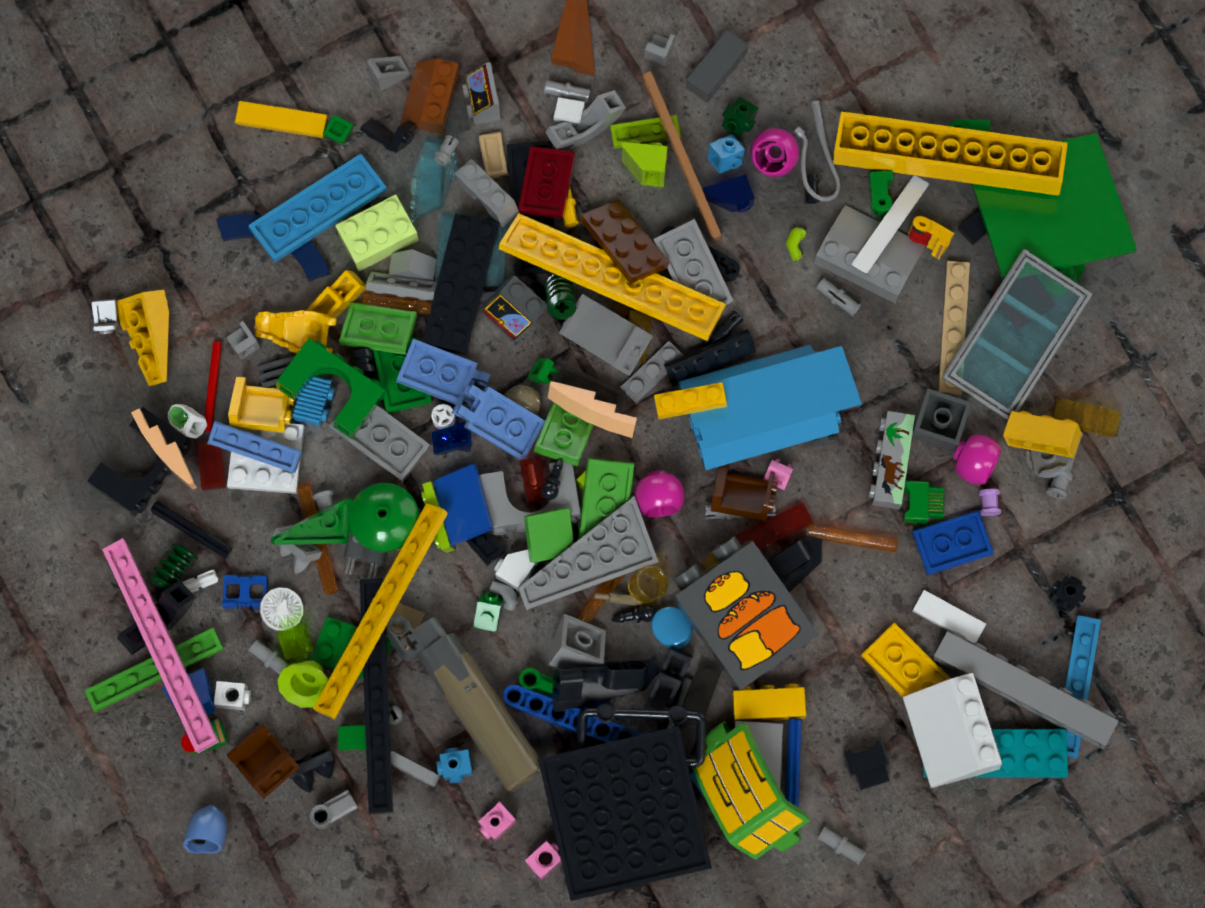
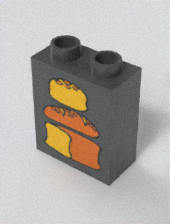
M734 535L711 551L717 562L702 572L699 566L694 563L676 575L673 580L679 589L670 594V596L733 686L742 690L815 638L818 633L753 541H745L740 544Z

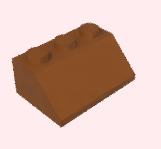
M441 59L416 63L400 125L409 120L416 125L415 129L444 135L460 76L459 63Z

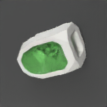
M185 404L172 405L168 411L169 423L186 437L196 439L203 434L207 427L204 416Z

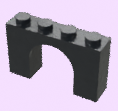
M142 407L141 411L149 428L158 425L167 445L176 442L184 457L190 449L189 445L191 442L189 439ZM133 419L129 426L135 433L146 440L135 419ZM157 455L153 469L141 478H124L103 463H100L87 482L97 491L136 517L138 513H142L148 506L147 501L152 494L155 495L159 492L164 478L170 476L173 472Z

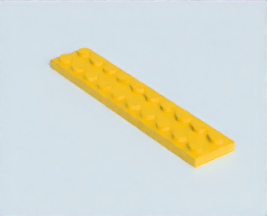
M518 213L499 244V249L706 341H708L726 306L725 303L656 273L630 284L604 250Z

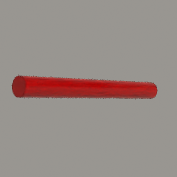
M213 342L204 413L207 427L204 432H211L213 425L222 348L221 342Z

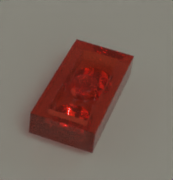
M208 443L197 444L201 489L207 491L226 488L222 448Z

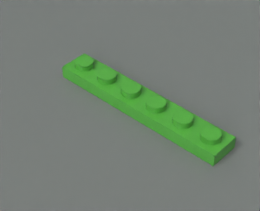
M214 628L175 646L185 669L224 650ZM150 658L84 691L93 711L96 713L162 681V678L153 658Z

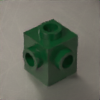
M739 97L732 106L729 104L722 114L725 118L721 126L740 138L745 131L750 132L756 121L754 119L759 108L744 98Z

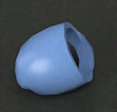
M208 805L198 809L192 815L183 841V846L189 853L212 854L222 850L227 833V818L223 812L214 805ZM201 839L206 840L204 844H195L191 840Z

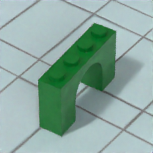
M308 338L276 381V388L295 401L307 384L318 375L333 374L343 379L350 389L351 396L335 418L333 427L353 440L383 399L385 389H383V385L375 379L370 380L364 376V372L358 367H351L346 364L345 359L339 354H332L327 351L325 345L320 341H313Z

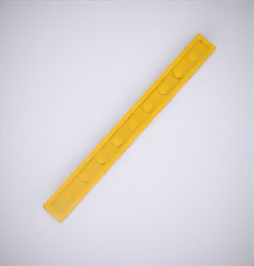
M426 503L313 707L316 712L335 720L448 514L444 509Z

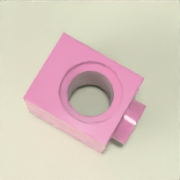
M546 841L525 860L527 865L541 880L561 863L559 849L555 843L550 845ZM541 854H551L553 857L552 862L546 866L540 864L539 857Z

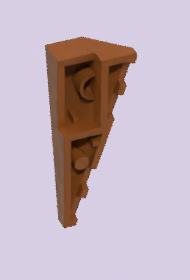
M566 0L551 56V63L553 65L573 68V71L576 73L594 76L595 68L587 0Z

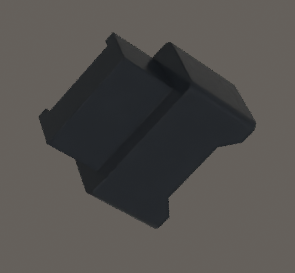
M882 740L877 741L874 747L858 753H854L851 750L843 752L842 755L849 776H856L860 791L890 781L885 768L890 762Z

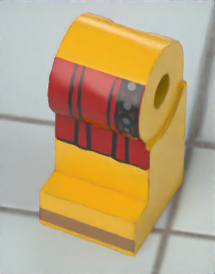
M918 216L914 218L908 236L913 242L921 243L933 250L931 255L939 260L949 247L954 233L933 220Z

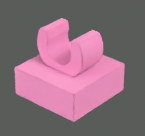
M780 459L772 460L764 480H769L770 472H774V481L778 482L777 487L785 490L793 471L792 465L788 464V466L780 463Z

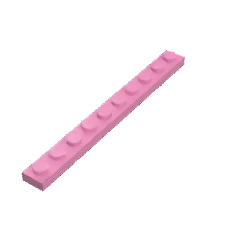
M122 538L103 548L106 559L195 751L200 753L219 743L126 540Z

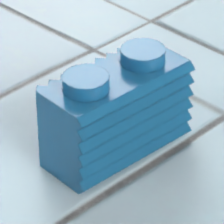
M316 376L307 384L298 396L292 415L294 421L321 428L323 422H327L330 409H327L329 400H334L336 393L332 380Z

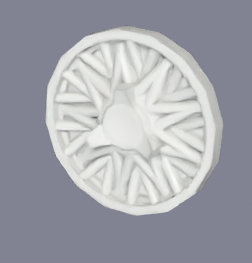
M279 587L270 590L263 597L260 603V614L268 627L276 631H287L294 628L300 622L303 616V604L301 598L294 591Z

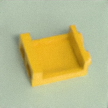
M236 377L228 412L229 424L235 428L285 433L286 425L291 424L292 419L290 406L295 405V401L278 389L247 386L245 377Z

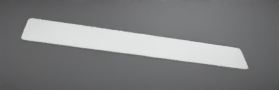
M915 175L911 178L857 255L852 266L864 273L869 272L928 187V182Z

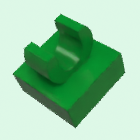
M537 358L527 378L534 383L550 385L551 381L548 379L549 372L555 375L558 374V370L553 368L554 362L550 359Z

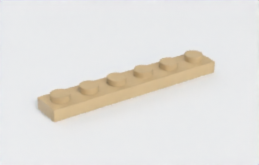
M947 261L938 382V392L960 397L962 391L948 381H945L942 375L965 341L970 263ZM964 361L962 362V364L960 365L959 369H958L957 372L955 373L957 376H959V377L962 378V379H963Z

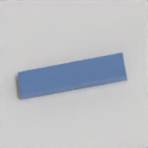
M214 421L207 442L208 444L292 473H296L303 452L302 450L218 421Z

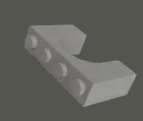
M563 462V468L558 479L561 482L560 486H558V496L536 512H522L512 506L507 498L503 471L480 474L494 529L489 531V533L504 535L508 533V530L517 529V532L526 531L524 516L565 507L570 509L571 524L576 523L577 519H580L581 513L573 465ZM555 463L549 464L550 474Z

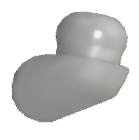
M493 581L489 592L503 597L505 601L503 606L506 610H515L518 604V597L511 586Z

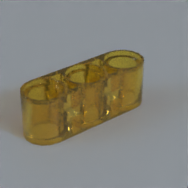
M1056 399L1052 417L1058 420H1073L1078 423L1082 432L1105 437H1117L1122 413L1117 410L1072 400Z

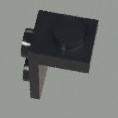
M369 120L361 125L360 130L366 133L369 138L384 145L387 150L397 153L410 144L414 138L413 130L416 125L408 120L398 126L394 134L374 120Z

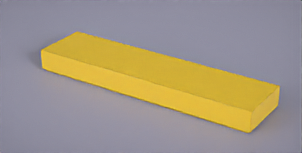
M239 101L235 124L324 138L323 132L326 128L328 116Z

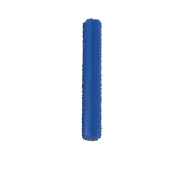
M792 718L788 721L786 800L798 807L801 720Z

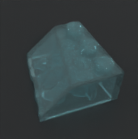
M429 136L425 138L412 175L411 194H413V199L411 201V209L413 211L410 215V221L415 222L443 208L451 182L457 179L454 174L459 170L457 168L458 160H455L456 152H453L450 157L451 162L446 164V166H441L434 161V153L439 150L443 140Z

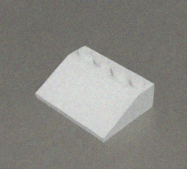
M973 673L946 680L903 697L930 788L1000 769L1002 762Z

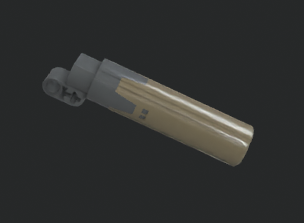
M401 615L393 616L386 628L388 639L403 660L413 661L419 658L506 790L513 791L538 775L541 772L538 762L540 758L455 633L447 634L436 617L428 619L413 629L405 617ZM393 625H400L404 631L396 633L391 627ZM407 644H408L409 647H413V646H414V647H415L414 651H412V649H408V650H407V649H406Z

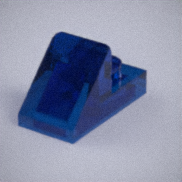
M467 421L431 432L434 455L440 456L456 450L470 452L472 446L471 431L464 428Z

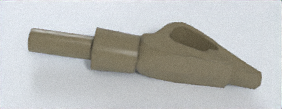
M608 592V594L594 593L593 595L594 599L607 600L608 603L639 606L648 603L646 599L624 593Z

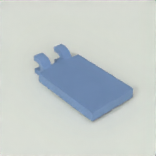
M413 339L396 382L458 406L462 405L463 401L472 406L475 399L462 393L466 385H474V382L484 388L487 387L491 374L476 370L478 364L476 362Z
M466 385L462 393L475 400L470 409L463 405H455L452 414L467 421L464 428L518 460L525 461L545 420L490 387H485L482 391L474 385Z

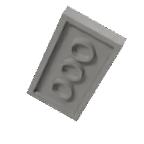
M695 219L654 239L657 248L669 261L668 271L673 281L725 303L726 306L734 302Z
M379 406L375 408L353 440L334 428V421L329 426L332 431L402 483L431 447L430 444Z

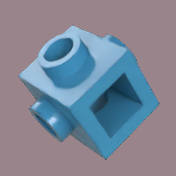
M733 135L710 143L707 159L717 172L721 174L742 165L745 149L741 142L737 141Z
M450 748L444 750L445 754H440L441 761L436 762L438 775H443L445 781L449 780L450 784L464 781V777L473 776L468 749L459 751L458 748ZM453 763H457V764H458L456 768H450V767H451V765H452Z

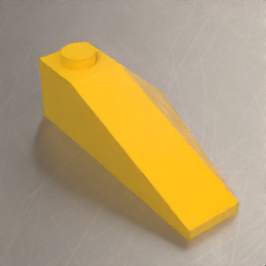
M165 291L142 292L116 301L120 325L123 331L127 330L131 338L129 342L131 349H136L139 355L138 364L148 385L154 386L167 382L169 309Z

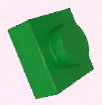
M333 115L323 132V136L344 146L354 129V125Z

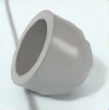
M392 705L389 706V710L393 709L398 719L394 721L390 714V725H397L403 720V712L400 707Z

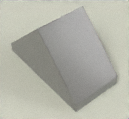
M401 56L373 58L367 61L370 74L380 91L409 77L411 74Z
M413 249L392 253L389 274L434 281L437 259Z

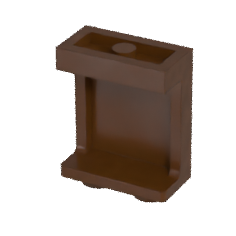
M729 464L719 466L711 511L766 521L768 512H773L775 499L771 498V495L776 496L778 482L774 481L775 473L770 472L769 480L730 474L728 473Z
M263 724L227 754V757L263 799L300 768Z

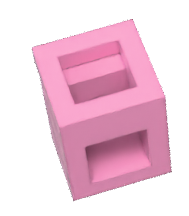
M498 802L493 809L478 821L481 825L479 831L487 840L492 837L496 841L516 823V819ZM493 818L500 820L499 825L496 827L491 825Z

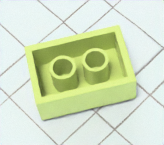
M397 195L335 225L338 235L358 272L391 256L392 253H396L419 241L417 232Z

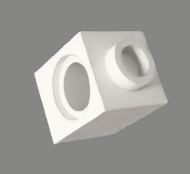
M216 682L214 705L217 708L245 710L246 704H250L251 690H248L246 684ZM234 690L238 691V699L233 702L228 701V694Z

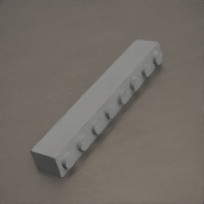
M947 631L934 655V661L961 675L973 673L976 683L1059 727L1067 729V731L1097 747L1105 749L1119 722L1115 719L1116 716L1107 710H1102L1101 712L1093 708L1094 704L1083 698L1078 700L1072 697V692L1063 687L1057 689L1050 685L1051 682L1042 676L1036 678L1030 675V671L1021 665L1015 667L1007 663L1008 659L997 653L994 656L986 652L987 648L976 642L973 645L965 641L966 637L955 631L953 633Z

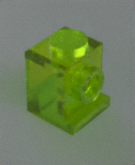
M307 623L276 633L286 660L295 658L296 662L309 657L308 652L314 650L306 629L308 628Z

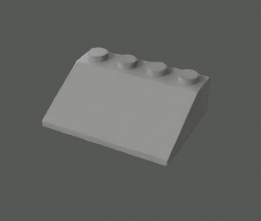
M845 205L816 254L814 264L896 304L926 246L921 243H915L909 236L896 231L869 272H862L852 266V263L881 222Z

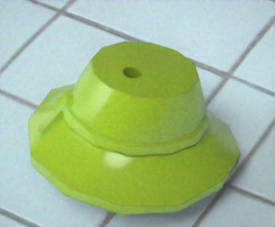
M304 661L284 667L277 680L279 692L288 702L301 708H311L315 706L329 679L325 676L324 669L319 663Z

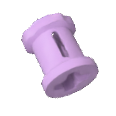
M999 489L979 491V496L982 498L980 515L995 516L1001 514V509H999L998 505Z

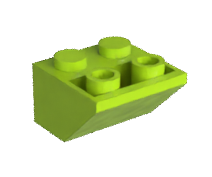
M636 140L622 142V162L640 184L664 187L668 146H663V144L657 142L641 144Z

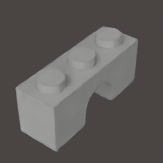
M472 159L454 173L460 187L474 200L478 198L488 214L502 228L518 215L519 210L515 201Z

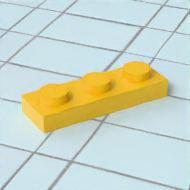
M723 382L654 395L658 420L727 407Z

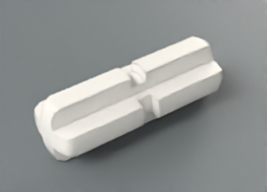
M210 570L198 575L196 579L193 577L182 583L193 593L198 591L199 587L203 589L217 583L218 577L214 570Z

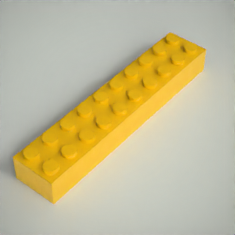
M841 111L833 164L1059 196L1068 143Z

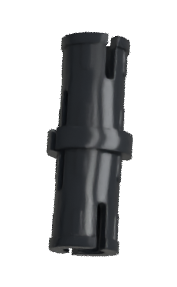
M733 310L721 324L718 323L715 326V330L710 335L708 341L703 340L702 345L705 347L731 336L730 333L744 321L741 315L737 316L738 313Z

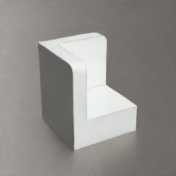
M558 97L554 113V125L565 121L580 123L582 114L585 111V102Z

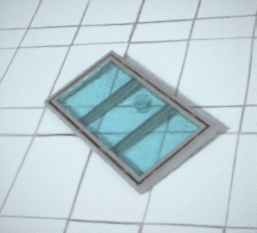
M1023 249L947 367L942 378L1008 421L1011 411H1019L1089 301L1092 293L1031 254L1028 250Z

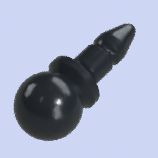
M562 458L555 462L550 477H546V482L541 486V496L546 500H553L559 494L558 486H560L561 482L558 479L563 468Z
M646 603L640 606V608L634 607V612L616 615L612 618V622L624 623L625 621L629 622L635 619L637 623H640L641 620L651 622L657 611L652 604Z

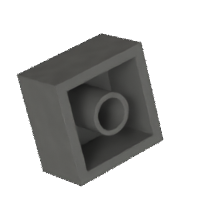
M927 388L913 429L912 438L955 452L959 445L972 402Z

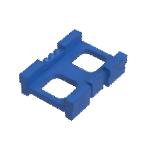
M223 575V609H238V606L240 608L243 606L244 608L260 609L262 599L250 598V586L253 584L263 585L264 597L267 594L268 576L239 578L238 575ZM229 584L240 585V597L238 599H228L226 597Z

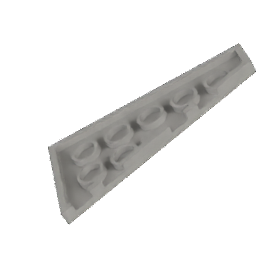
M635 496L518 588L525 610L658 563Z

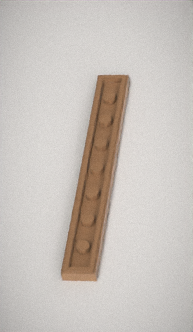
M651 71L644 73V84L710 237L714 242L719 241L722 235Z

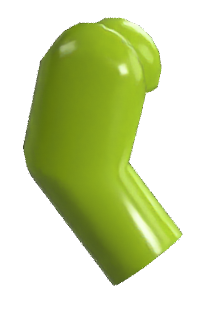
M801 227L793 228L785 243L792 261L803 258L798 245L806 237V231Z

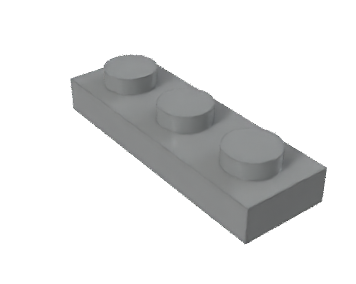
M371 272L366 283V290L377 294L388 293L395 294L398 297L408 296L427 301L433 300L437 282Z
M668 341L620 387V390L637 405L667 377L664 363L684 355Z

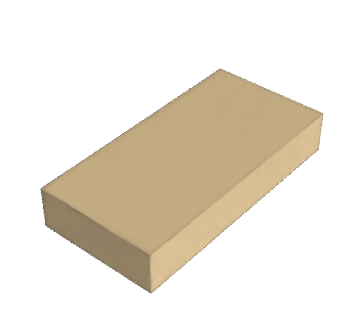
M501 132L479 135L485 173L492 179L508 176Z

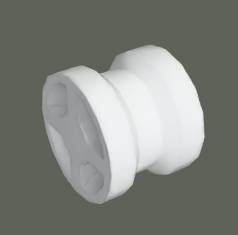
M441 404L432 411L433 424L441 431L449 430L455 424V415L452 414L453 409L450 406Z

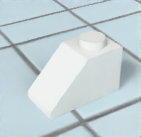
M528 549L507 554L505 559L501 558L494 569L496 571V579L518 591V588L530 578L539 562H529Z

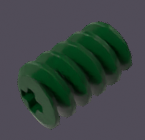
M554 273L551 274L545 281L548 312L556 319H568L573 316L577 308L573 282Z
M172 544L171 548L174 553L167 551L165 555L168 560H159L162 568L157 566L153 568L157 575H148L150 581L162 591L174 585L172 581H181L178 576L179 573L187 574L184 566L192 568L193 565L189 560L190 558L199 559L181 544Z

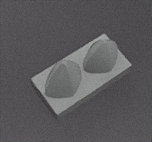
M292 525L276 528L273 536L291 527ZM314 544L279 545L282 557L291 553L294 554L293 566L295 574L302 572L309 565L310 561L319 560L322 551Z

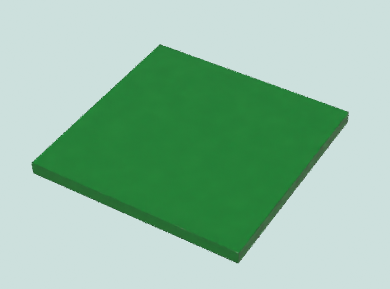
M1097 133L1058 141L1068 143L1059 196L971 183L1002 281L1023 249L1028 250L1031 254L1056 270L1136 252L1137 247ZM1026 263L1016 279L1040 274L1041 272Z

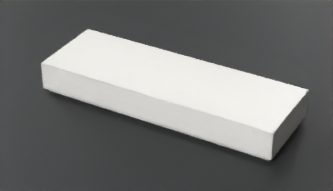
M925 590L912 611L951 633L955 631L966 637L965 641L973 645L978 641L986 626V623Z

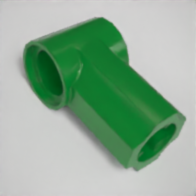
M527 668L521 672L519 678L521 687L552 698V677L539 673L534 668ZM526 675L535 676L537 682L532 686L526 685L523 681Z

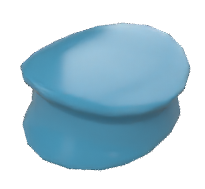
M665 607L655 613L651 627L653 634L661 644L668 648L674 647L679 649L689 643L692 636V626L680 609Z

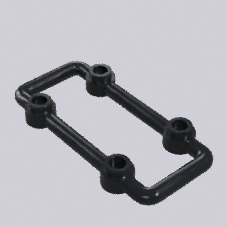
M603 703L598 708H584L578 713L576 750L586 748L587 717H597L603 723H609L614 718L669 719L674 725H681L686 720H696V758H686L688 768L700 767L705 761L706 718L700 711L686 710L681 705H674L670 710L614 708L609 703Z

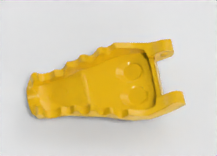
M309 310L279 313L258 312L255 318V336L273 340V343L286 347L291 352L298 353L308 338L313 341L318 340L326 347L329 325L335 326L337 319L321 312ZM326 348L327 351L332 353L333 349Z

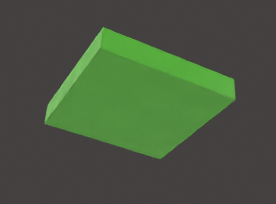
M565 507L524 516L529 562L535 563L554 559L574 544L569 508Z

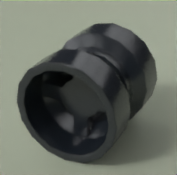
M359 349L351 352V360L356 367L364 372V376L369 377L376 374L375 365L372 364L374 359L373 350Z

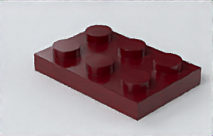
M530 146L518 209L519 213L564 219L576 156L575 152Z

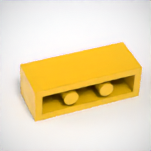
M1011 411L1003 436L1008 446L1074 458L1082 432L1078 423L1070 419L1058 420L1048 415L1036 416L1026 411Z
M786 684L784 688L775 689V685L761 686V690H751L750 686H746L742 690L737 689V691L732 693L734 723L735 721H775L792 718L805 719L806 717L804 687H799L798 684Z

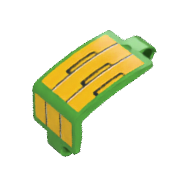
M724 721L706 734L708 748L705 752V761L700 767L693 768L705 799L729 843L753 859H758L773 847L781 852H785L802 840L799 829L810 822L809 817L801 809L785 799L748 725L741 723L731 731L726 725L727 722Z

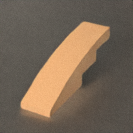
M553 381L550 382L548 399L567 412L607 431L630 438L633 437L636 417L616 413L615 404L594 400L596 393L594 391Z
M140 408L131 412L140 431L158 457L180 480L192 490L196 489V484L176 442L167 445L158 425L149 428Z

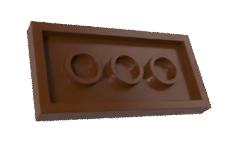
M619 199L581 215L580 221L630 284L668 268L669 261Z

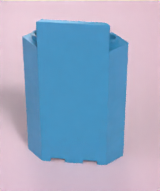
M807 345L678 382L680 390L723 382L727 407L688 414L691 430L697 441L700 458L705 470L839 433L838 424L841 423V418L838 411L862 405L842 346L814 352L811 345Z

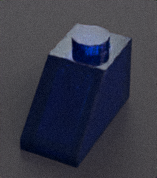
M746 174L703 188V193L708 202L731 213L737 211L743 213L754 206L755 198Z

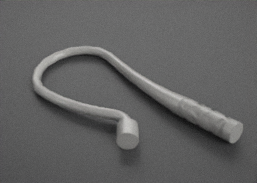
M816 100L811 102L815 127L836 182L835 192L831 196L822 197L810 188L806 176L808 140L804 134L805 131L799 126L792 133L803 140L801 175L807 192L817 200L831 201L839 194L841 184L828 148L820 101Z

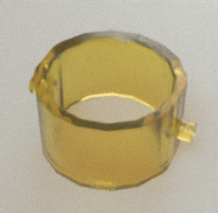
M647 566L638 570L630 577L628 583L630 594L634 600L641 604H650L659 600L668 590V578L663 570L656 566ZM641 573H647L655 579L658 588L655 597H650L641 590L639 585Z

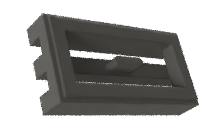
M295 356L257 366L262 387H275L278 379L266 382V379L281 375L287 367L264 373L265 371L289 365Z

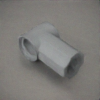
M347 790L324 804L315 806L310 812V819L316 828L326 829L335 821L358 809ZM318 812H326L328 818L325 822L318 823L315 821V816Z

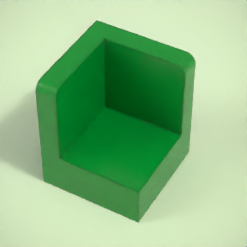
M365 725L339 726L338 749L340 751L358 750L359 752H366Z

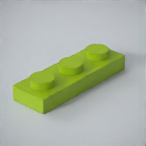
M672 115L670 117L680 138L677 115ZM660 118L610 125L614 149L622 148V142L636 140L641 144L669 141Z
M430 481L422 484L424 491L421 492L425 505L427 503L440 508L434 483ZM443 522L434 540L438 549L441 548L445 553L455 551L453 545H450Z

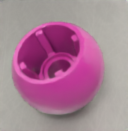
M766 129L760 132L752 142L750 148L751 161L754 167L765 176H784L792 171L798 162V143L793 135L784 129ZM773 146L780 147L782 154L775 153ZM783 159V163H782V164H774V163H773V162H775V163H776V162H780V161Z
M971 435L967 442H960L954 454L953 460L957 461L955 471L967 483L973 485L986 484L998 462L1002 449L989 436Z
M653 471L646 474V477L638 481L634 491L640 513L646 517L673 515L681 510L685 500L682 483L676 476L667 474L666 471Z

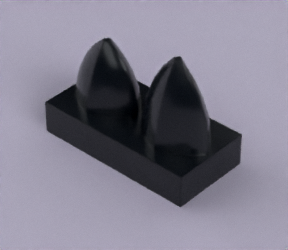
M329 745L295 760L300 768L289 778L293 779L295 784L302 790L309 793L312 791L314 782L312 769H315L318 774L330 779L332 777L334 758Z

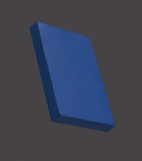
M471 464L433 481L440 508L448 513L444 524L450 545L455 546L494 529L477 465Z
M979 510L912 531L927 576L994 554Z

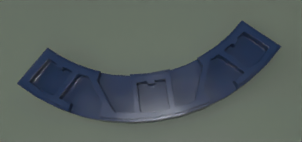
M238 214L217 218V224L223 241L255 238L248 225L262 216ZM311 241L290 253L304 270L309 282L330 275L323 257Z

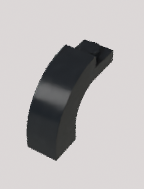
M181 581L163 591L156 603V607L168 631L185 615L195 599V596ZM136 623L120 632L117 636V639L131 655L145 646L147 647Z

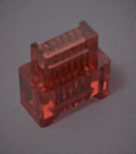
M540 457L520 460L527 502L546 500L540 493L541 486L545 483Z

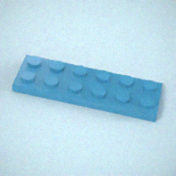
M359 154L249 224L248 227L272 261L276 263L385 193L387 187L362 154Z

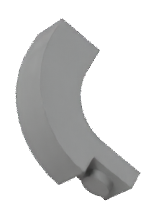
M615 90L598 95L593 103L583 112L580 123L566 121L548 127L545 133L556 150L565 147L573 149L606 130L621 116L626 107Z

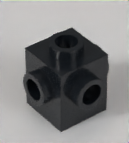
M1065 576L1062 581L1057 579L1051 589V592L1054 594L1050 601L1057 608L1071 612L1075 606L1080 608L1086 596L1083 593L1086 587L1082 585L1083 582L1074 576H1070V578ZM1066 589L1074 593V595H1069Z

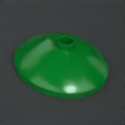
M378 483L363 489L355 497L349 510V526L355 539L365 548L375 552H392L403 547L419 518L417 504L410 493L402 487L391 483ZM380 511L387 512L386 516L383 518L379 517L378 513Z

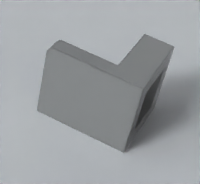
M655 34L651 43H647L644 58L665 66L675 44V35L671 34L669 39Z
M241 321L239 323L241 328L227 336V340L240 360H243L260 349V346L244 321Z

